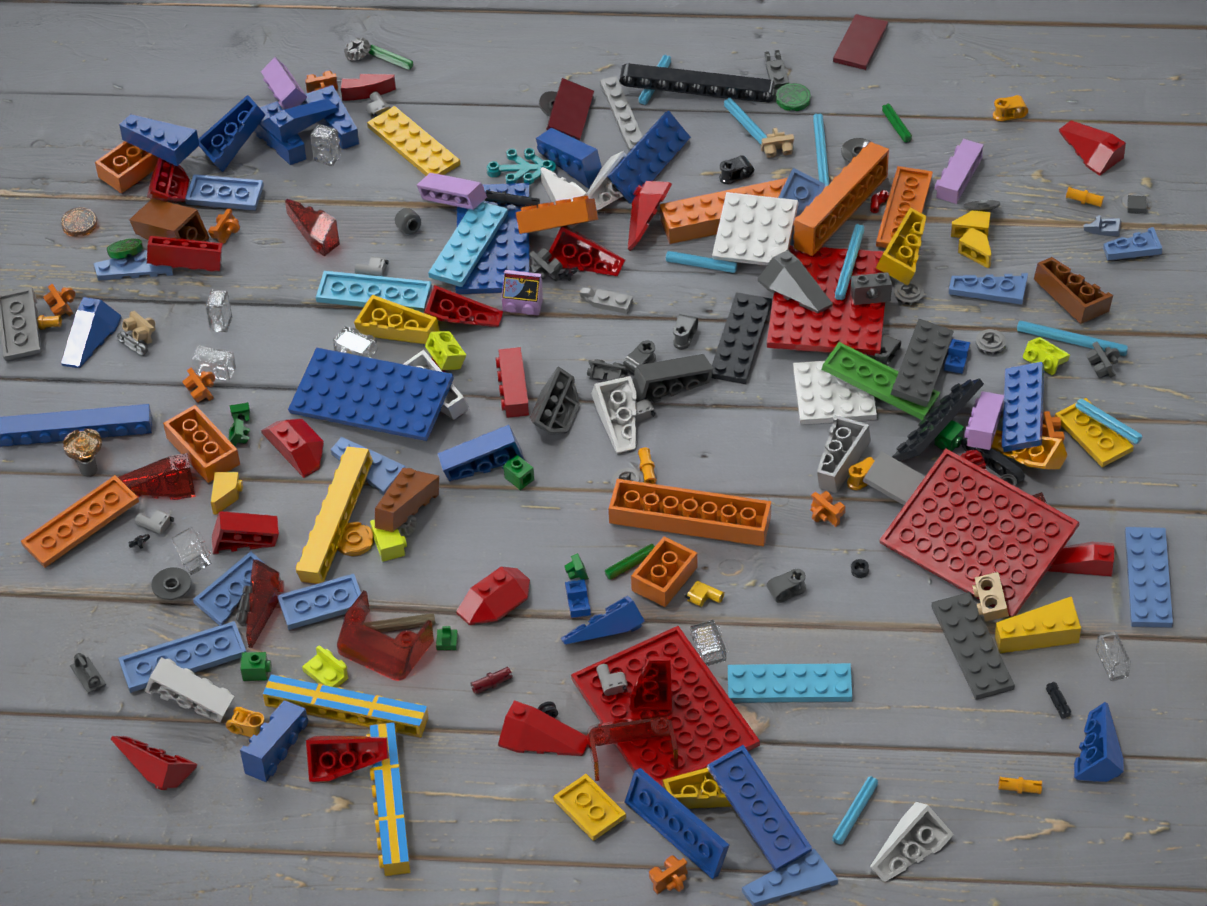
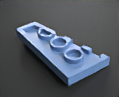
M147 250L141 251L134 256L128 254L127 257L122 259L112 258L93 263L98 281L122 279L123 276L139 278V275L149 274L150 277H156L158 274L166 273L167 276L173 275L170 266L147 264Z
M1021 273V276L1004 274V277H994L993 274L984 277H977L976 275L952 276L948 294L1022 305L1028 273Z
M341 437L331 448V454L340 461L347 447H365ZM369 449L373 462L366 480L370 486L376 487L380 494L384 496L402 468H405V465Z
M250 551L193 599V603L219 626L224 625L241 601L244 586H252L265 568V563Z
M812 849L811 852L776 872L773 870L742 887V893L752 906H761L779 901L780 898L791 895L793 897L800 895V892L810 889L815 891L821 889V886L836 885L838 884V878L817 851Z

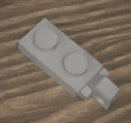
M582 287L580 292L581 300L592 304V307L624 314L628 313L633 301V296L601 289L592 290L591 288Z

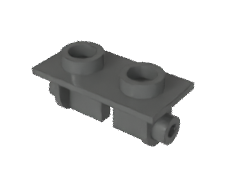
M600 359L588 361L591 368H588L587 376H590V378L603 380L604 375L608 374L606 380L610 381L624 378L625 375L623 374H628L626 367L620 363L608 364Z
M77 653L74 656V664L70 665L86 692L89 694L105 686V681L90 658L85 657L84 654Z

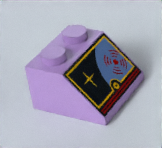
M505 270L502 289V310L510 313L539 315L543 302L541 274Z

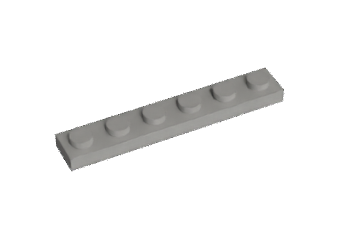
M617 76L601 79L600 86L626 147L630 152L643 136Z

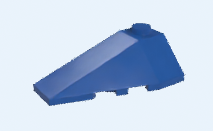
M327 98L282 110L261 121V125L279 141L284 142L339 109L338 106Z
M83 297L76 312L61 362L62 366L80 368L93 355V351L105 342L104 339L116 331L122 318L121 315L102 300Z
M627 595L605 608V614L594 615L588 621L589 624L587 626L585 624L579 625L561 637V640L564 644H570L628 632L629 630L633 632L641 628V624L645 620L635 602Z

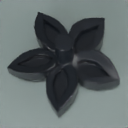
M578 267L568 268L563 273L557 275L559 279L567 276L568 281L572 280L571 276L578 271Z
M150 535L137 536L133 541L128 542L129 547L132 548L138 544L139 548L142 549L143 542H146Z

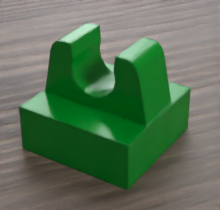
M248 402L229 405L234 422L241 415L245 417L246 422H249L250 408Z
M236 419L229 429L228 440L234 446L237 443L246 444L250 439L247 436L250 429L243 426V420Z
M579 554L572 555V561L564 566L569 579L578 577L580 580L589 579Z
M442 626V629H437L436 650H457V629H451V626Z

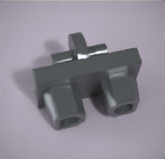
M545 248L537 254L534 251L529 254L535 263L538 264V266L535 264L531 266L532 273L541 274L542 279H545L546 274L544 273L546 272L555 281L559 279L557 273L563 268V265L556 258L547 264L546 262L552 255Z
M1098 342L1093 343L1094 349L1086 353L1088 361L1091 365L1101 361V363L1093 366L1097 376L1102 377L1109 374L1112 378L1116 374L1112 369L1111 362L1113 364L1118 363L1117 359L1120 356V352L1116 348L1111 349L1107 347L1104 353Z

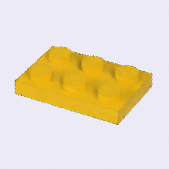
M584 774L553 796L554 802L593 841L626 819V813L587 774Z

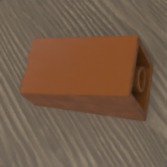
M154 198L129 219L135 234L149 240V236L205 242L210 238L197 209Z

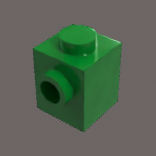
M951 420L937 435L934 445L942 450L948 449L953 451L955 448H958L964 438V426Z
M518 455L512 460H508L503 466L504 478L520 491L534 481V468Z
M266 652L242 653L240 670L243 681H267L268 672H271L272 665L271 660L267 659Z

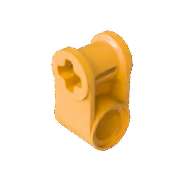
M1020 95L998 98L994 102L995 111L993 112V118L996 121L1020 119L1028 114V108Z
M868 457L849 468L848 473L850 477L847 480V486L850 489L861 490L868 486V484L863 482V479L875 461L872 457Z
M235 707L232 718L226 722V728L234 734L252 737L253 734L257 736L260 733V727L265 722L263 714L242 707Z

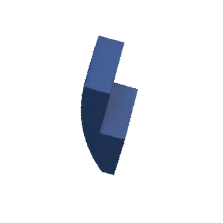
M956 339L951 340L944 371L963 374L970 342Z
M585 580L565 582L571 618L591 615Z

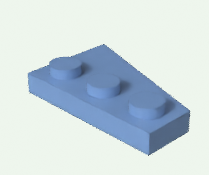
M1154 227L1148 228V232L1142 234L1136 232L1133 233V237H1121L1103 245L1107 260L1162 254V246Z

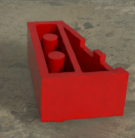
M219 511L212 533L213 554H219L220 550L231 549V552L238 551L237 548L250 547V550L275 547L279 535L277 516Z

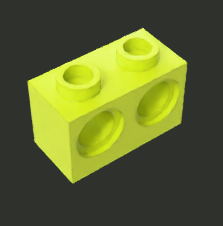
M438 331L430 333L425 347L440 369H461L466 353L451 332Z

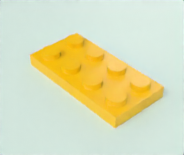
M1084 398L1085 401L1092 404L1087 398ZM1076 403L1055 413V417H1060L1061 426L1101 467L1133 452L1134 446L1126 438L1075 407Z

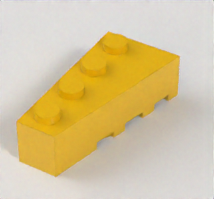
M910 207L876 266L880 271L888 272L889 276L906 285H909L916 271L918 252L926 221L924 214Z
M371 295L354 321L356 332L359 336L426 344L431 332L440 331L436 317L375 295Z

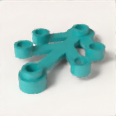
M510 148L506 151L507 159L513 160L517 164L499 165L498 162L491 161L487 165V175L489 177H498L501 172L517 171L515 174L509 173L506 175V184L516 183L517 180L523 177L524 183L531 185L541 176V168L544 167L552 172L556 170V164L553 161L542 160L535 155V151L532 148L524 150V157L536 164L528 163L517 155L516 149Z

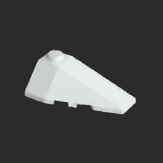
M624 151L609 158L587 192L589 199L595 198L597 210L623 197L607 176L626 156Z
M544 167L540 169L541 182L554 205H556L555 201L571 199L572 202L574 197L587 196V193L576 183H568L566 178H558L556 173ZM573 224V225H568V226L572 229L573 227L577 226L578 224Z
M631 376L594 384L591 394L596 410L616 454L635 450L636 390Z
M915 802L901 818L870 867L882 881L886 882L905 871L910 865L916 862L919 863L929 854L941 850L954 834L927 804Z

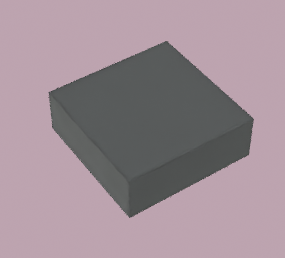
M1128 195L1127 212L1146 213V196Z

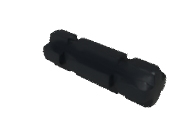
M1048 683L1046 690L1051 695L1050 698L1056 709L1059 710L1060 717L1063 719L1070 717L1071 709L1066 705L1067 702L1062 692L1058 690L1057 683Z

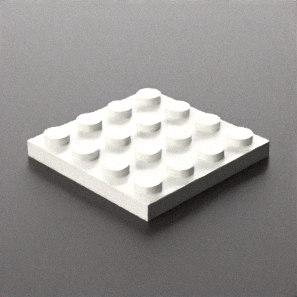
M726 192L712 258L715 260L767 266L774 256L789 250L794 227L793 223L798 209V200Z
M825 361L793 363L800 425L833 423L834 415L854 421L877 420L874 396L821 370Z

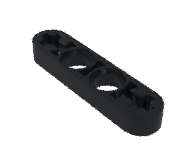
M964 438L961 441L962 448L965 451L977 450L980 452L986 466L998 475H1013L1017 480V484L1024 480L1025 474L1022 469L994 449L987 450L967 446L968 438Z

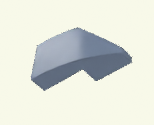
M1098 215L1095 217L1096 220L1094 222L1086 223L1083 226L1084 231L1089 233L1119 236L1121 219H1101V216Z

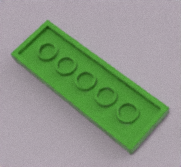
M841 342L836 345L821 369L921 420L925 419L940 395V392L933 389L927 407L891 395L898 371Z

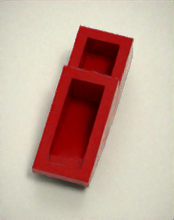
M360 74L359 79H342L341 82L342 101L370 98L373 92L383 95L396 90L395 74Z

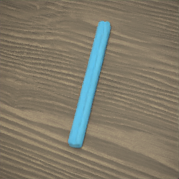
M820 113L814 114L813 121L819 181L825 184V188L830 183L823 115Z
M856 224L835 291V298L837 300L845 299L864 234V225Z
M1022 320L1017 325V331L1078 346L1094 349L1092 344L1098 342L1104 352H1106L1105 349L1107 347L1111 349L1116 348L1121 356H1126L1128 351L1127 345Z

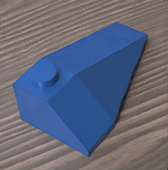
M1104 702L1089 712L1084 728L1086 737L1079 745L1081 754L1074 762V778L1076 780L1108 782L1124 772L1123 755L1108 703Z

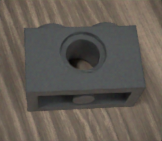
M888 272L851 276V296L854 305L891 301L892 283Z

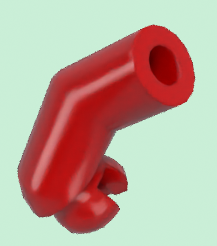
M882 190L871 197L870 211L872 213H878L879 205L885 203L889 198V193L886 190Z

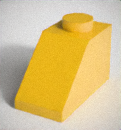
M972 210L952 221L951 237L961 238L972 227L987 235L988 238L991 212Z
M971 227L959 239L958 253L989 268L991 266V250L987 235Z
M215 472L211 496L213 515H217L219 511H223L239 499V492L243 491V481L239 480L238 472Z

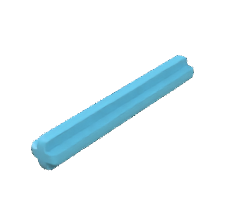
M663 55L657 66L668 68L671 63V56ZM643 89L639 96V103L646 105L655 90Z
M731 98L725 99L724 106L762 145V139L767 138V135Z
M667 251L666 254L667 262L736 273L737 270L736 262L715 260L713 258Z
M1084 399L1077 401L1075 407L1134 444L1140 443L1142 434Z
M870 776L865 781L833 834L832 841L841 845L845 841L878 785L876 778Z

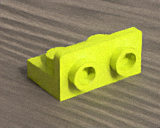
M1041 337L1028 341L1023 354V359L1030 363L1043 362L1044 371L1051 375L1056 373L1058 365L1067 362L1070 354Z
M320 645L316 647L317 655L302 666L303 672L317 683L324 684L325 686L337 688L348 680L347 665L342 660L336 659L330 650L324 649Z

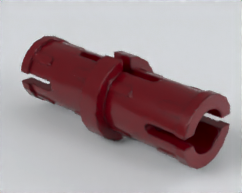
M507 666L497 672H489L485 677L471 682L474 694H478L491 687L494 689L498 684L512 679L513 675L510 668Z

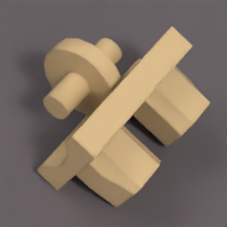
M773 128L772 134H767V138L762 139L761 151L765 152L767 158L776 156V149L781 148L783 155H790L793 151L794 136L793 134L785 135L784 132L778 133L777 128Z
M131 311L129 318L123 320L122 329L126 332L132 330V336L136 341L143 340L147 344L152 343L151 334L155 331V321L152 318L144 319L136 311Z

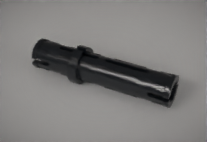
M486 190V202L519 207L537 205V208L538 204H540V198L508 194L506 191L494 192Z

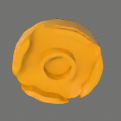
M349 522L338 545V551L347 556H360L366 553L374 543L371 528L367 525H361L360 522Z

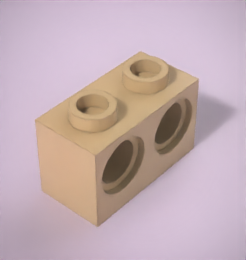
M999 573L975 577L976 585L972 587L975 597L980 599V603H977L979 616L983 615L985 622L1008 617L1009 614ZM987 586H991V587H992V588H991L990 590H988V591L983 590V589H984L985 587H987ZM991 604H995V605H996L995 608H992V609L987 608V607H988L989 605H991Z

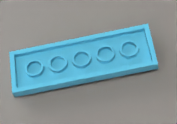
M481 202L474 210L468 209L428 272L429 278L463 287L508 215V209Z
M324 271L316 294V302L364 307L371 295H375L424 313L431 292L432 282Z
M851 663L728 665V696L733 703L852 701Z

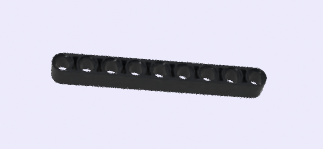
M631 63L622 65L619 79L620 84L626 87L764 103L773 101L775 93V83L770 79Z

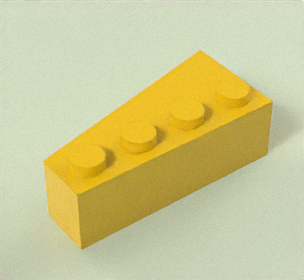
M1072 596L997 622L995 641L999 653L1079 643L1081 626Z
M707 768L663 780L662 787L688 809L732 807Z

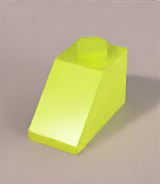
M371 520L370 525L373 538L382 562L405 556L404 548L407 547L405 537L400 535L399 530L396 529L394 532L375 528V520Z

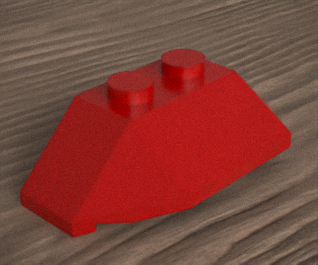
M158 157L151 177L147 198L170 203L184 202L190 179L180 165L175 166Z
M303 419L277 421L261 430V433L303 478L320 469L324 441Z
M501 566L469 589L456 613L468 625L498 621L528 599L530 579L518 568Z

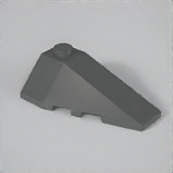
M788 250L774 256L758 277V282L772 293L778 292L784 295L783 298L787 300L791 298L798 301L800 306L815 313H820L833 306V303L800 260Z

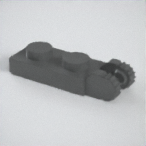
M775 50L776 60L773 61L770 59L769 51L764 52L769 79L774 81L775 89L789 84L780 51Z

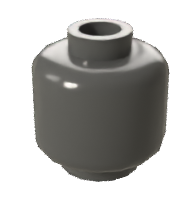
M403 208L396 214L395 224L403 233L414 234L421 226V218L411 208Z

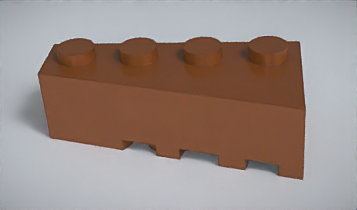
M1053 257L1037 263L1034 280L1080 324L1109 312L1114 295L1109 292L1105 294L1100 290L1101 287L1095 283L1093 285L1085 281V277L1080 274H1073L1070 272L1071 269Z
M402 468L375 507V528L394 532L408 520V516L415 515L418 512V508L422 505L426 506L432 497L436 498L439 495V475L416 471L412 468Z

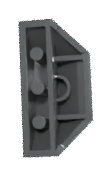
M559 366L541 390L530 415L532 423L548 434L567 433L580 405L577 389L574 384V376Z

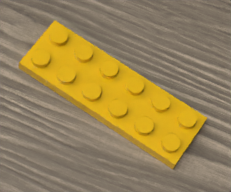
M395 106L367 122V126L371 131L425 176L429 173L445 175L461 165L460 159Z

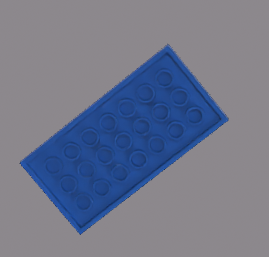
M529 183L483 184L485 193L486 190L494 192L506 191L508 194L529 197ZM485 199L482 201L508 209V215L463 287L455 286L457 294L502 293L505 270L529 273V233L519 234L516 212H520L522 207L507 204L503 206L500 203L486 202ZM457 207V227L468 211L467 208Z
M316 347L288 410L290 414L427 441L454 380V376L450 373Z

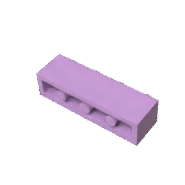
M276 57L261 71L264 76L263 81L269 85L268 88L274 93V97L279 100L278 103L284 109L299 106L307 98L288 68Z
M963 139L961 144L956 146L954 156H951L949 159L948 167L943 169L941 179L937 180L935 184V190H937L936 198L957 204L983 158V144Z
M429 173L417 184L423 200L474 210L487 198L481 182Z
M982 391L980 398H976L965 431V438H968L967 446L991 449L1002 414L1004 395Z

